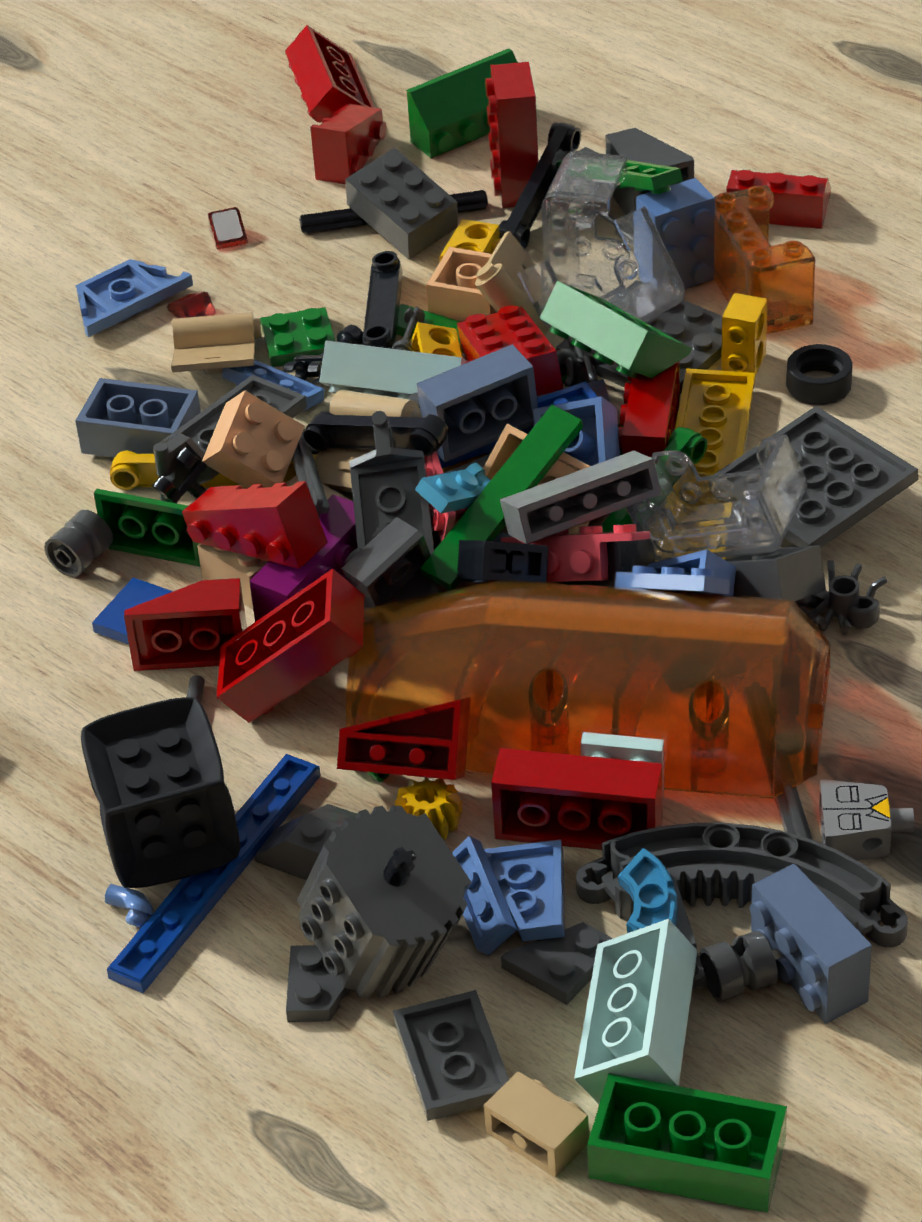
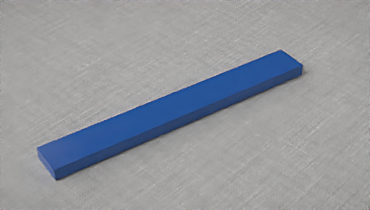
M285 754L235 814L240 839L238 857L218 868L182 878L107 968L110 980L141 993L147 990L253 860L255 854L272 832L280 827L320 778V766Z

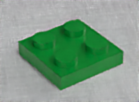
M326 307L308 308L304 311L285 314L276 313L260 318L271 367L284 366L289 361H295L294 358L298 355H320L324 352L325 340L335 342Z

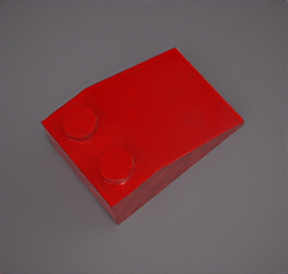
M240 578L201 580L124 610L133 670L144 671L219 666L221 645L247 628Z

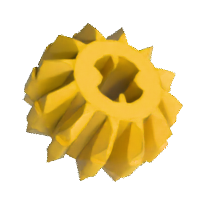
M425 777L421 782L410 779L407 787L398 788L394 806H402L406 813L415 816L425 813L442 839L447 838L449 831H456L458 829L459 819L463 810L462 801L454 784L446 785L443 779L430 781L429 778Z

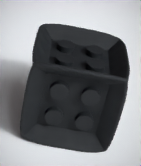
M182 697L154 702L102 717L82 728L81 745L89 779L95 796L100 803L101 823L112 864L119 882L124 888H143L175 881L218 868L238 857L240 839L232 799L224 782L222 761L209 719L197 698Z

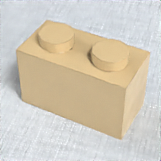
M519 1071L484 1104L486 1133L555 1178L587 1146L589 1122L588 1115L578 1104L571 1101L567 1102L552 1093L543 1082L532 1080Z

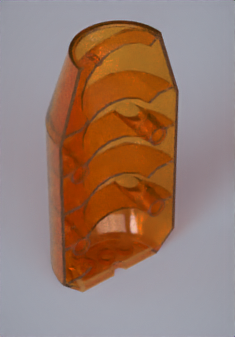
M490 580L373 606L364 610L363 647L356 655L349 659L346 688V727L471 697L465 770L467 773L493 775L500 748L581 756L583 732L664 740V790L774 799L784 793L785 787L791 785L793 788L818 773L823 720L831 668V644L792 599L720 596L692 592L594 585H565L524 580Z

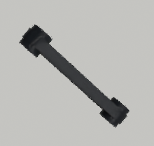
M563 122L553 123L548 134V144L509 219L503 220L499 225L500 239L504 233L510 231L523 249L527 248L531 236L530 229L559 175L556 162L568 158L570 152L574 153L577 151L581 141L580 128Z
M392 251L380 252L372 258L362 339L363 344L366 346L392 349L396 341L403 272L400 259Z
M322 411L315 415L303 433V437L308 445L317 451H326L327 448L376 449L372 416L333 415L330 412ZM428 414L424 418L387 416L396 441V448L423 451L424 455L430 456L439 450L449 434L447 424L436 415Z

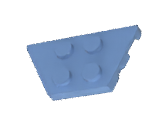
M129 259L76 285L86 336L91 337L193 286L192 275L188 272H183L179 277L167 274L166 267L147 265L144 262Z

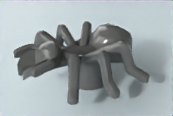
M576 346L574 347L575 352L569 348L557 350L561 376L567 374V379L565 380L566 387H571L585 381L587 383L597 381L594 366L607 364L594 357L596 352L594 349H591L588 355H584L583 350Z
M828 560L829 591L825 590L812 595L811 602L792 604L791 606L793 611L801 612L806 622L813 620V623L818 625L821 631H825L828 628L833 615L838 617L840 632L842 635H846L848 630L851 629V625L857 629H866L878 621L880 617V603L874 598V595L878 588L887 583V579L882 577L870 585L866 596H860L858 576L862 570V565H855L851 576L842 575L835 577L834 561ZM809 606L815 609H813L811 612H808L806 607ZM828 608L824 618L819 616L821 612Z

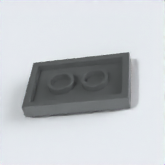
M476 990L393 1010L394 1024L427 1121L484 1107V1104L509 1080Z

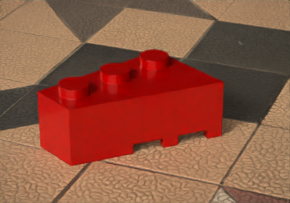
M346 104L333 112L332 118H323L321 125L314 124L310 126L316 180L346 184V178L363 168L367 159L373 156L380 140H383L386 135L387 126L386 122H383L382 109Z
M471 697L341 728L339 730L337 769L457 780L465 777Z

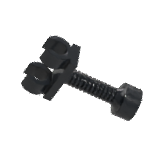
M348 325L337 334V342L364 345L362 340L363 332L355 325ZM324 352L320 355H298L294 358L295 361H289L285 364L283 372H293L295 370V377L306 380L307 377H319L313 380L312 383L322 384L319 380Z
M182 448L175 459L191 471L178 488L164 476H159L152 485L155 490L171 503H177L186 492H190L197 499L207 491L202 485L200 486L196 479L208 465L187 448Z

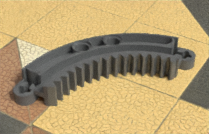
M687 823L633 832L603 842L602 857L583 865L576 873L577 895L581 900L590 904H600L613 899L616 915L620 919L623 918L628 921L633 913L634 903L630 894L619 885L618 875L642 848L652 853L666 867L672 880L677 883L682 900H686L691 907L695 906L698 898H702L707 906H711L713 900L719 898L722 906H727L731 899H736L738 907L743 908L748 901L752 902V884L795 863L854 927L877 945L895 947L903 943L907 936V915L890 899L891 884L861 862L822 843L789 832L755 825Z

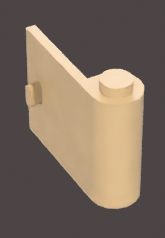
M508 231L504 233L486 265L477 272L476 276L478 278L475 286L496 312L505 306H522L545 335L549 331L550 325L541 320L540 316L554 287L512 233Z
M253 312L172 319L174 354L171 364L172 373L206 370V374L223 373V368L254 366L256 338H262L260 318H254Z
M339 390L334 394L330 403V413L333 415L372 416L376 411H383L389 417H421L419 405L416 401ZM327 448L326 451H320L314 461L321 483L331 489L352 492L349 461L373 450Z

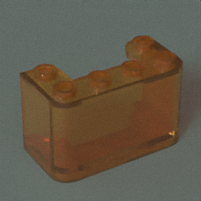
M768 185L753 186L749 189L731 193L724 192L715 196L714 280L728 303L734 293L767 299V334L813 324L815 257L810 249L799 241L792 240L774 246L769 244V209L773 207L774 195Z

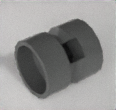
M80 510L65 523L64 527L45 542V554L49 562L59 572L69 577H77L91 565L93 559L98 558L112 545L113 535L103 518L90 510Z
M753 931L735 937L731 946L723 941L701 948L699 952L707 987L713 998L718 1002L742 995L745 986L754 991L775 984L777 981L778 972L773 951L766 937L760 931Z

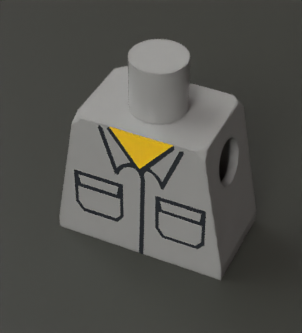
M820 780L819 814L822 844L859 861L886 857L890 853L891 833H914L913 808H889L887 788L883 785Z

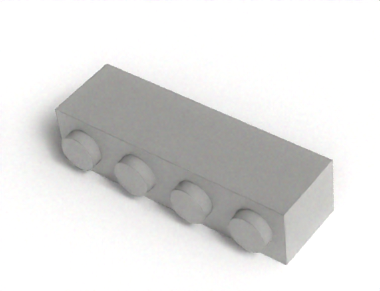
M631 451L500 499L508 534L528 544L662 493L654 459L639 452Z

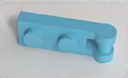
M475 462L464 470L423 477L415 490L442 514L469 508L491 480L484 475L485 469Z

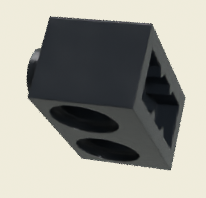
M459 540L457 579L546 584L549 546Z

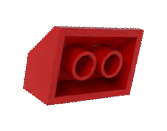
M731 170L726 188V220L822 229L831 195V185L828 178H818L813 175L795 176L785 175L780 172L760 173L751 170Z

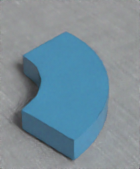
M642 848L618 875L619 885L630 894L634 903L633 913L626 924L627 933L667 919L676 926L678 919L677 895L670 873L658 858Z

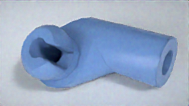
M114 884L108 886L105 893V903L128 909L129 912L125 918L126 922L141 928L148 920L149 915L153 914V907L144 893Z

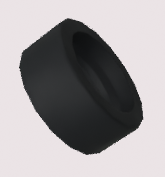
M813 344L803 346L795 350L788 358L786 387L792 396L808 404L825 405L835 403L845 398L851 390L853 362L846 352L831 345ZM818 370L827 371L835 375L827 378H813L804 375V373Z

